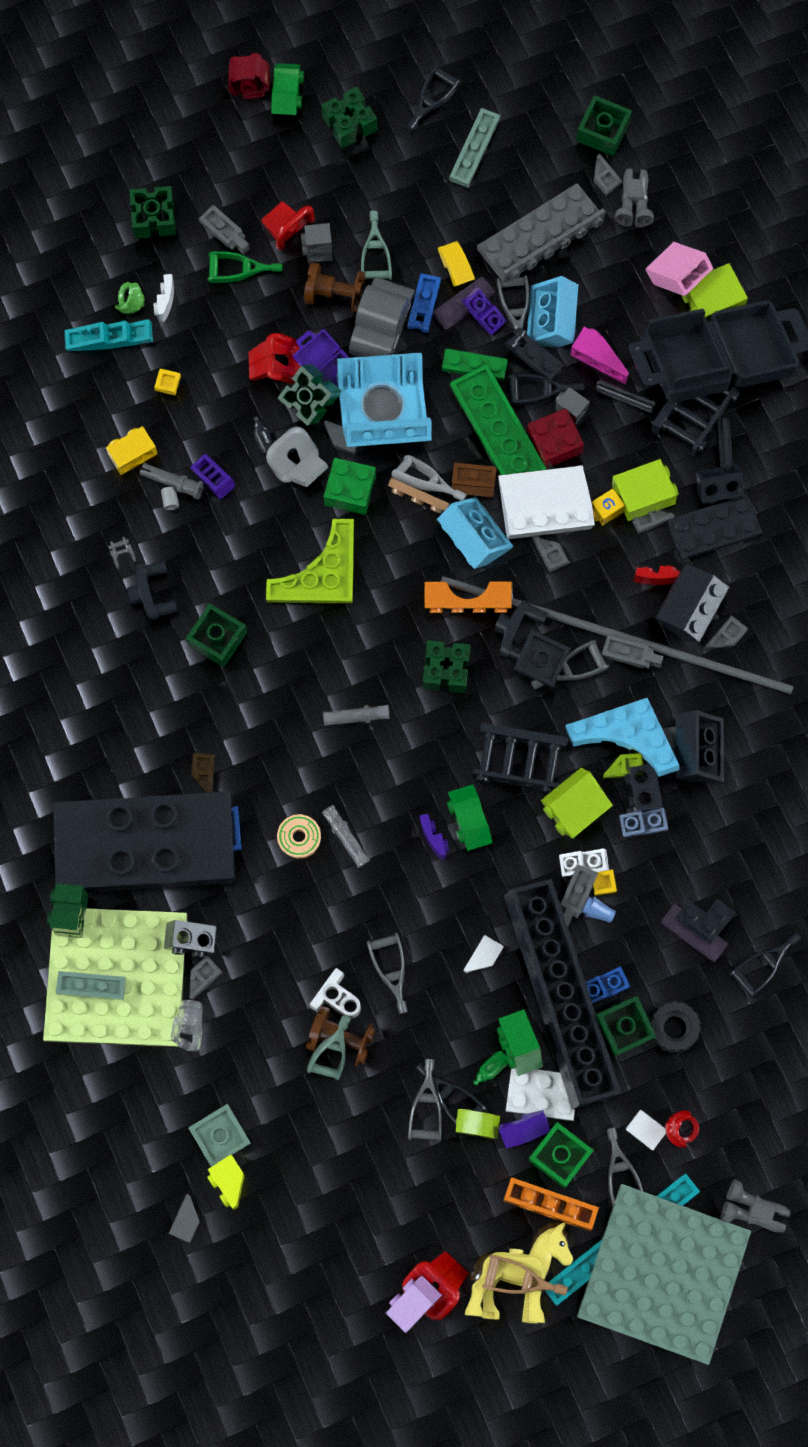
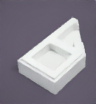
M484 935L466 965L464 972L469 973L474 970L492 967L504 946Z

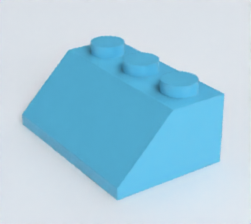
M560 276L531 286L527 335L539 345L561 347L574 343L578 284Z
M477 497L452 503L437 519L442 525L443 530L448 533L455 546L460 549L467 562L474 569L488 565L513 547Z

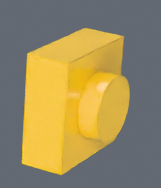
M160 369L154 387L155 391L176 395L181 374Z
M613 870L597 872L598 874L593 884L594 896L616 893L617 889Z

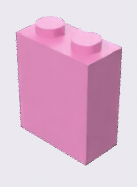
M673 242L645 270L654 285L686 296L713 267L706 253Z

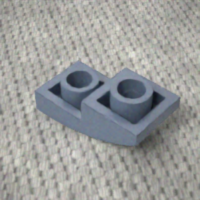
M664 808L619 815L623 837L669 831Z

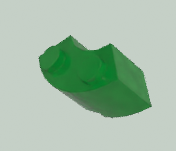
M276 63L272 91V114L296 115L297 109H301L302 96H299V85L304 82V71H300V65Z
M474 785L448 792L450 801L447 802L450 814L455 815L459 831H456L460 844L464 843L467 851L491 844L492 839L489 826Z

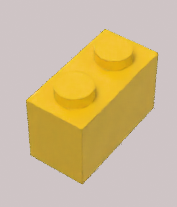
M143 426L139 429L134 428L130 430L127 436L111 441L109 446L106 447L109 457L121 475L157 455L156 447Z

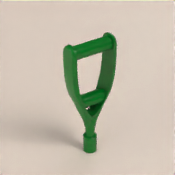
M210 252L208 254L210 257L208 281L210 283L237 282L268 270L282 272V263L262 264L244 255L232 252ZM218 258L242 261L243 273L232 276H218Z

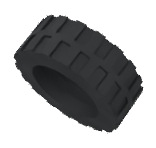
M682 1002L666 1003L659 1007L650 1022L656 1035L653 1038L655 1044L661 1047L662 1050L669 1051V1053H681L693 1046L701 1030L700 1019L698 1020V1015L692 1010L693 1008L688 1007ZM676 1016L685 1022L686 1032L682 1037L671 1038L665 1033L664 1024L668 1018Z

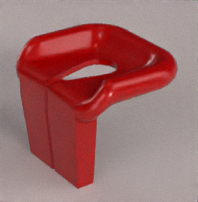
M281 202L261 220L262 224L276 239V248L278 250L284 249L285 242L294 233H297L307 223L315 221L313 207L305 206L295 212L284 202Z
M273 333L266 338L265 342L249 351V379L255 381L269 377L287 384H294L295 381L292 378L300 368L298 363L292 358L293 354L300 349L297 345V340L280 333ZM275 355H285L289 361L288 366L277 361Z
M445 1251L431 1263L424 1261L417 1264L405 1277L402 1287L411 1279L416 1281L421 1276L430 1284L436 1281L440 1285L438 1292L441 1294V1297L427 1310L425 1315L433 1320H441L448 1315L459 1301L460 1292L458 1288L469 1273Z

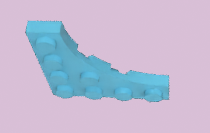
M648 698L566 725V731L573 747L582 744L601 743V741L616 742V745L630 750L633 748L641 753L643 758L654 768L658 777L679 770V764Z

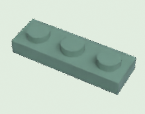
M58 971L56 994L124 1000L126 977Z

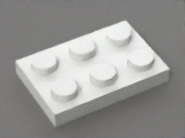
M515 1069L511 1070L506 1112L528 1114L544 1110L546 1118L573 1121L575 1109H571L560 1073L536 1069L517 1076Z

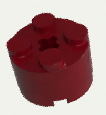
M255 53L244 57L234 56L230 59L229 92L236 97L237 94H241L244 99H257L265 96V92L269 91V64L262 59L260 54Z

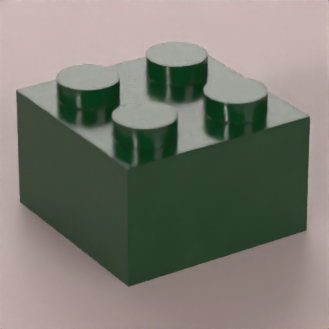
M594 95L578 127L576 141L614 156L630 123L632 110Z
M209 603L186 637V642L192 649L220 666L225 667L247 634V628L242 622Z
M638 996L596 1014L610 1058L656 1037Z

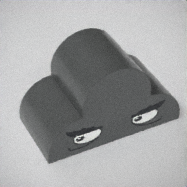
M376 277L372 284L366 287L356 315V325L350 341L349 354L358 357L393 355L414 301L416 290Z

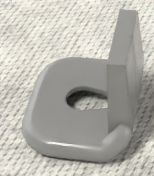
M301 427L289 429L269 447L266 455L267 462L275 475L286 483L293 481L307 487L328 468L327 464L318 457L319 451L308 433ZM291 448H296L301 462L297 465L287 457V453Z

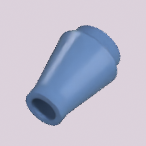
M588 896L582 910L585 917L609 923L613 920L616 912L595 896L593 898Z

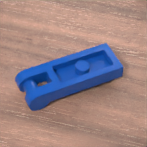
M420 274L407 329L414 330L415 328L422 330L424 333L429 332L441 277ZM417 316L425 317L424 322L416 320Z

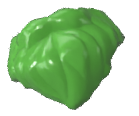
M124 283L118 294L119 305H115V308L124 314H134L143 308L145 297L140 286L137 283ZM129 288V296L127 302H125L124 295Z

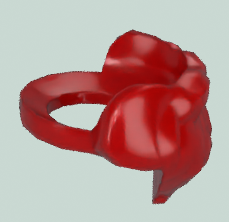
M683 1110L669 1118L665 1125V1132L672 1144L685 1148L687 1147L686 1143L693 1141L697 1137L699 1124L688 1110ZM684 1120H689L693 1125L692 1132L687 1137L679 1136V1128Z

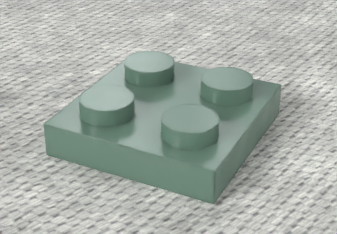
M228 1104L189 1127L211 1167L230 1154L234 1155L251 1144Z

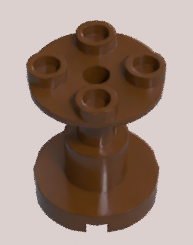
M311 262L307 274L309 275L308 282L306 281L304 302L314 305L317 295L330 298L333 294L352 297L351 312L357 313L364 293L362 284H364L366 272L358 271L355 285L337 282L333 276L322 275L321 264Z
M323 1006L320 1007V1014L317 1013L309 1034L311 1041L306 1045V1049L314 1052L320 1042L329 1038L339 1028V1024L328 1020L330 1009ZM371 1023L367 1028L364 1038L344 1031L345 1046L359 1050L355 1063L356 1067L359 1064L364 1065L368 1054L365 1049L367 1043L371 1044L374 1038L375 1028H372Z

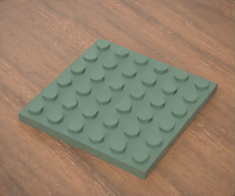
M620 1184L577 1317L709 1365L751 1231Z

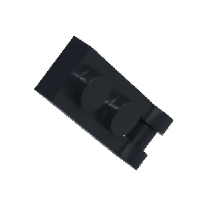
M518 327L514 331L512 339L509 338L505 343L509 350L541 376L550 380L564 365L528 336L522 328ZM520 341L525 344L523 348L518 345Z

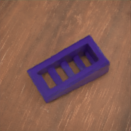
M206 453L190 467L219 499H222L235 487L232 478ZM206 464H209V466H208L207 468H205L202 472H200V470H201Z

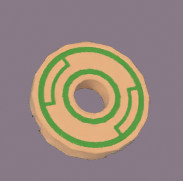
M302 814L292 815L286 818L279 826L277 833L278 844L285 854L293 858H307L314 854L319 847L321 841L320 828L316 821L309 816ZM302 831L305 834V839L302 842H296L293 839L295 832Z

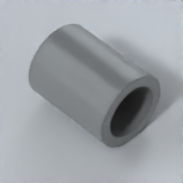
M163 488L161 494L164 509H177L179 504L176 488Z

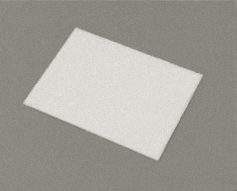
M642 1110L638 1112L626 1128L628 1132L651 1150H654L666 1134V1129Z

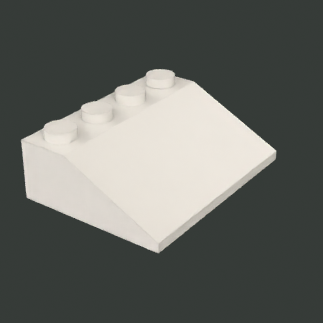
M583 466L498 476L507 539L587 530L595 525Z

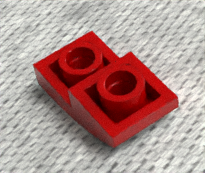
M669 565L665 567L660 566L658 573H655L653 569L648 567H637L633 582L648 585L673 584L680 571Z

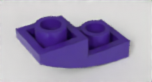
M475 288L461 301L490 335L506 322L497 307L489 302L480 288Z
M429 814L420 815L421 827L428 844L441 860L446 859V852H449L447 839L443 840L442 833L433 835V833H436L434 820L429 819Z
M544 1110L522 1115L521 1120L500 1125L499 1131L507 1149L534 1140L550 1132L551 1128Z

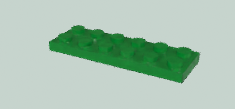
M487 364L450 382L451 389L500 476L547 470Z

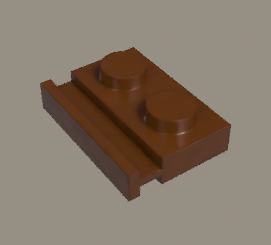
M454 463L452 489L459 490L471 497L493 499L496 467Z

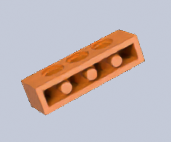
M512 1177L503 1202L587 1231L592 1230L599 1207Z

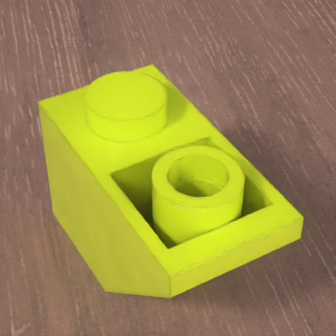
M230 1154L208 1169L211 1174L208 1176V1179L214 1188L219 1186L223 1193L220 1195V1198L225 1206L229 1207L231 1205L234 1210L239 1204L245 1175Z

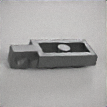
M214 205L199 218V222L228 248L233 250L236 247L243 255L250 250L249 244L244 240L246 237L242 230Z
M607 635L602 651V657L649 669V665L660 668L663 661V656L654 654V649L649 648L648 645L612 635Z
M578 864L560 904L567 927L572 916L578 918L579 914H581L598 874Z

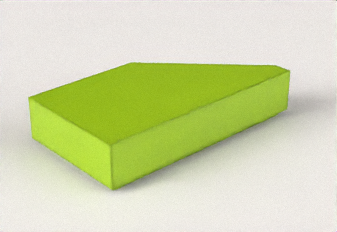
M642 754L620 755L604 773L603 779L624 777V774L628 773L629 767L643 765ZM637 773L635 776H644V774Z

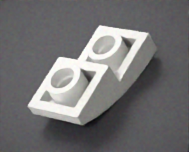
M172 274L164 275V283H160L161 295H157V303H154V313L159 315L160 323L165 322L173 302L174 282Z
M606 849L588 852L578 851L559 855L562 877L573 876L577 864L595 872L609 870Z

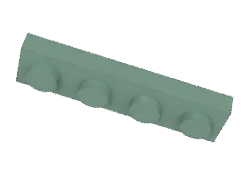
M481 108L449 176V181L467 188L469 187L498 125L500 115Z

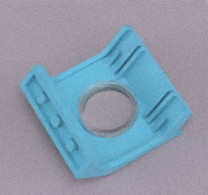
M421 353L337 359L338 388L342 391L339 395L342 427L347 447L431 441V419L426 416Z

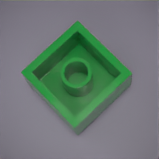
M334 458L324 494V505L366 515L376 478V467Z
M525 1010L499 1018L500 1027L497 1028L499 1042L503 1051H506V1058L510 1069H515L517 1076L543 1067L540 1046Z
M557 1122L528 1161L565 1189L594 1150Z

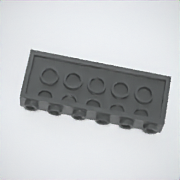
M575 184L479 244L477 250L503 283L508 280L513 281L520 276L521 272L534 268L540 260L550 258L559 248H566L575 238H582L591 228H598L604 222L606 211L604 209L598 210L581 187Z

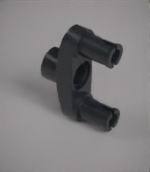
M164 560L145 565V563L136 565L137 585L127 587L131 606L142 603L150 621L157 620L160 616L177 613L175 600L159 604L153 603L147 581L149 577L167 573Z
M522 600L512 617L501 613L494 628V631L504 635L500 656L505 658L511 657L517 660L522 648L515 646L513 640L522 619L527 617L544 624L548 612L531 606L530 602Z

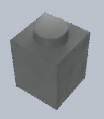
M569 387L566 392L562 391L557 396L555 410L558 412L567 408L573 423L576 425L588 410L590 401Z

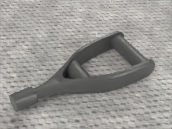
M524 275V277H519L513 281L508 280L505 283L498 278L497 287L502 308L515 327V330L518 327L523 329L529 305L528 278ZM525 285V308L509 310L504 301L501 288ZM522 341L518 343L520 347L525 346V344Z
M595 640L590 641L570 652L561 669L564 676L559 675L556 681L581 680L607 670L609 665H606L596 645L597 642ZM589 648L598 669L580 675H573L567 661L579 652ZM535 680L531 682L534 690L544 686V684Z
M398 933L372 942L367 941L369 953L378 974L397 999L398 1003L396 1004L399 1014L407 1013L408 1009L402 997L405 972L404 955ZM398 943L401 956V970L383 975L372 950ZM399 980V983L396 986L390 983Z
M425 1059L426 1076L411 1109L408 1139H428L440 1142L442 1112L432 1080L434 1060ZM426 1088H430L433 1094L423 1093ZM417 1102L437 1103L439 1131L412 1129L413 1115Z
M610 1128L607 1129L608 1138L612 1145L608 1186L613 1208L615 1199L612 1188V1173L630 1169L638 1189L643 1192V1188L635 1169L618 1146L616 1129ZM616 1157H620L623 1160L622 1162L614 1163Z

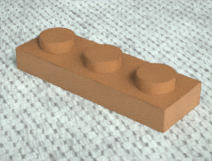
M391 478L388 486L393 488V493L402 497L406 493L412 496L411 501L420 505L426 502L432 505L431 510L440 514L451 505L396 479Z

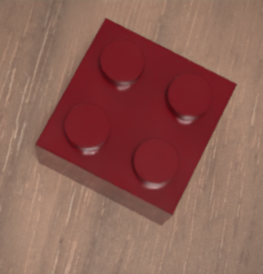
M567 408L527 425V435L546 469L583 453L584 444Z

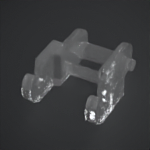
M123 537L122 541L114 544L110 541L111 545L109 548H113L111 554L116 568L119 567L116 560L117 555L124 552L131 553L133 561H136L131 545H127L129 540H125V537ZM122 545L126 546V549L120 550L118 552H116L115 550L116 547Z

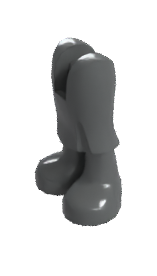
M626 169L623 177L624 192L621 198L623 204L622 208H619L615 213V221L623 226H631L633 223L632 205H636L635 226H648L653 223L654 214L651 210L647 209V171L640 170L639 179H633V169Z
M733 1180L726 1199L750 1206L748 1211L727 1201L723 1206L721 1220L726 1223H730L733 1219L747 1221L748 1224H756L773 1232L784 1233L786 1225L772 1219L774 1213L789 1217L791 1210L781 1204L764 1200L758 1195L748 1194L743 1190V1185L740 1181Z

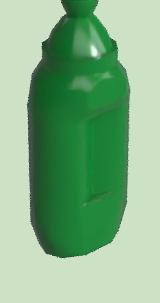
M502 1051L493 1054L480 1067L477 1078L473 1081L474 1085L493 1079L508 1065L507 1056Z

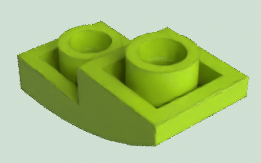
M458 1109L456 1132L498 1139L500 1116Z

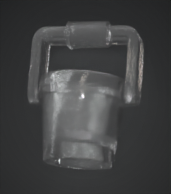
M193 1000L181 1001L177 1016L173 1021L171 1040L187 1051H198L201 1046L203 1033V1005ZM180 1033L194 1035L193 1043L180 1038Z

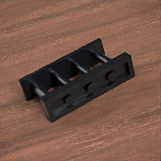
M734 384L732 389L728 388L726 391L721 392L726 395L721 405L705 396L693 398L715 412L710 422L683 407L681 401L675 403L667 401L653 422L651 432L659 435L661 430L670 431L693 445L690 455L694 457L698 451L701 453L707 444L706 438L730 402L735 403L741 393L738 391L739 387ZM678 413L702 427L704 431L699 438H696L671 423L669 419L671 415Z
M481 723L480 736L484 737L485 745L480 770L473 769L472 778H475L477 782L489 783V781L528 787L539 789L544 794L551 793L560 785V783H554L558 754L561 750L566 751L568 737ZM497 739L504 740L507 744L502 773L489 771L493 744ZM518 743L527 744L528 747L523 777L510 775L515 745H518ZM540 747L548 748L550 751L545 781L532 779L536 752Z

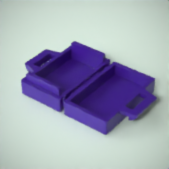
M324 329L317 335L308 330L296 341L300 349L293 354L292 358L300 367L313 364L324 374L321 378L324 382L330 380L338 387L337 359L349 358L342 349L339 350L340 346ZM311 336L312 339L303 346L301 343Z

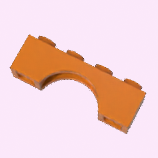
M425 582V608L430 609V613H443V609H451V613H464V609H473V613H486V609H494V613H507V609H512V582H489L484 593L473 599H463L456 596L451 591L447 582Z

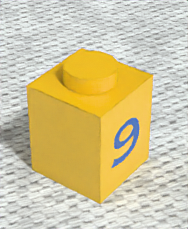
M614 489L609 490L591 502L594 520L599 521L602 526L622 514L625 507Z

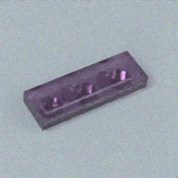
M483 276L433 311V316L445 330L470 313L461 301L475 288H480L487 299L495 295L494 289Z
M674 904L661 923L711 961L715 962L728 943L719 936L716 937L711 945L675 919L681 908Z

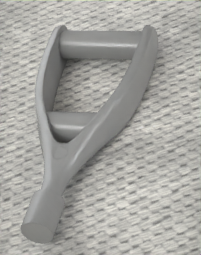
M406 455L399 467L392 471L394 479L411 487L426 491L445 492L453 495L454 498L460 501L465 500L467 494L459 490L452 489L432 467L413 456ZM411 466L431 479L424 481L406 474L405 471Z

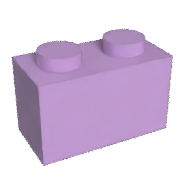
M423 1276L419 1277L416 1281L411 1279L402 1288L405 1293L402 1296L398 1293L390 1301L389 1304L392 1307L386 1312L405 1333L441 1297V1294Z

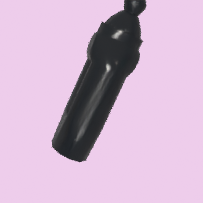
M255 416L253 418L255 421L254 436L261 452L266 455L269 447L274 443V439L269 428Z

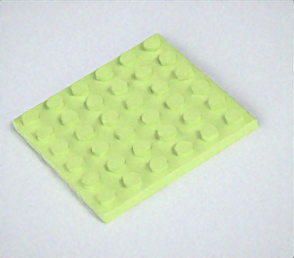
M86 909L83 938L56 936L54 931H52L44 1041L179 1047L185 955L172 954V950L164 949L166 923L173 920L187 922V913ZM177 934V940L182 943L181 935ZM58 971L126 977L124 1000L57 995Z

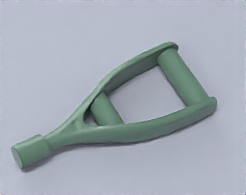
M370 211L372 227L363 248L361 271L366 272L365 280H373L376 277L392 280L390 254L377 226L378 211ZM367 249H384L389 270L364 271Z
M343 1015L339 1022L338 1030L316 1048L308 1064V1073L313 1072L339 1080L346 1058L344 1030L348 1027L350 1017ZM326 1048L342 1052V1059L338 1069L315 1064L319 1055Z

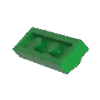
M446 349L442 371L466 375L487 364L495 379L504 382L508 359Z

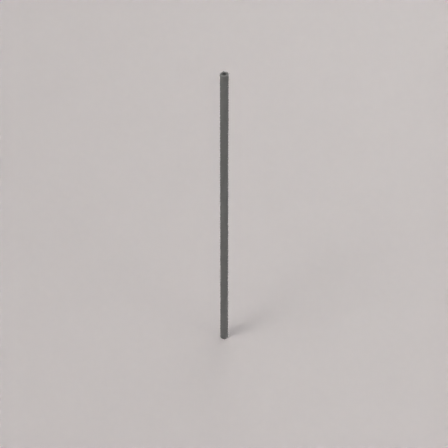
M444 576L441 582H447L451 588L476 596H480L486 590ZM512 598V607L517 608L522 601ZM531 604V606L548 612L546 618L603 636L612 635L645 644L649 648L654 649V652L788 694L792 693L793 686Z

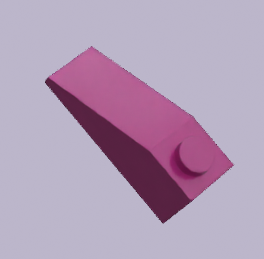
M584 327L572 346L571 356L626 385L629 372L598 331Z

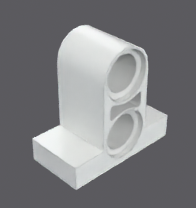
M337 968L310 1003V1007L316 1012H319L320 1007L326 1003L341 1015H347L350 1019L357 1017L361 1011L359 1000L338 985L343 979L344 974ZM335 989L339 995L336 999H329L326 997L327 991ZM353 1002L357 1005V1008L354 1012H347L344 1009L345 1004Z

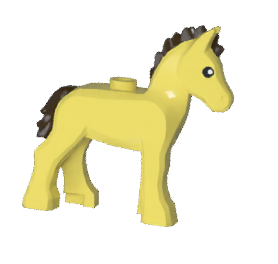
M548 1223L547 1226L544 1225L542 1228H539L537 1235L533 1236L529 1255L523 1254V1250L510 1249L509 1253L496 1252L480 1256L473 1265V1272L470 1273V1281L476 1282L472 1285V1295L465 1310V1315L499 1320V1311L496 1309L493 1300V1290L482 1287L485 1284L490 1262L489 1255H496L516 1261L531 1269L543 1280H545L549 1271L552 1257L556 1258L562 1265L569 1266L573 1262V1256L569 1251L566 1241L568 1232L565 1231L566 1223ZM499 1260L493 1287L495 1288L500 1280L522 1286L525 1270L514 1264ZM533 1278L531 1288L536 1287L538 1285V1282L535 1278ZM541 1290L525 1293L522 1322L545 1323L544 1313L540 1306Z

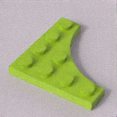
M332 519L331 532L326 547L320 556L309 564L305 570L296 575L292 574L283 578L267 579L266 602L353 603L354 519Z

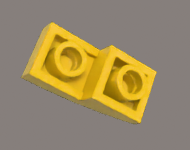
M458 241L438 248L444 268H448L454 287L475 279Z

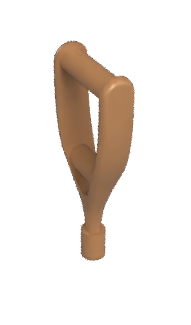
M489 1255L490 1262L485 1284L482 1285L483 1288L510 1294L552 1290L554 1293L566 1295L568 1286L551 1284L543 1280L528 1267L516 1261L496 1255ZM499 1260L514 1264L525 1270L521 1290H505L493 1287ZM533 1278H535L538 1282V1285L536 1287L531 1288Z

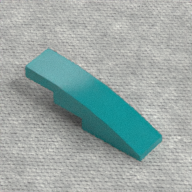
M150 320L134 323L121 321L108 325L100 322L65 330L67 351L111 349L153 342L152 322Z

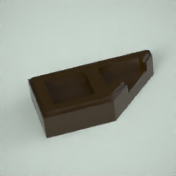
M193 753L191 775L206 793H212L216 756L215 754Z

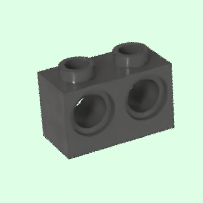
M330 223L306 225L305 234H301L303 256L307 255L308 263L332 261Z

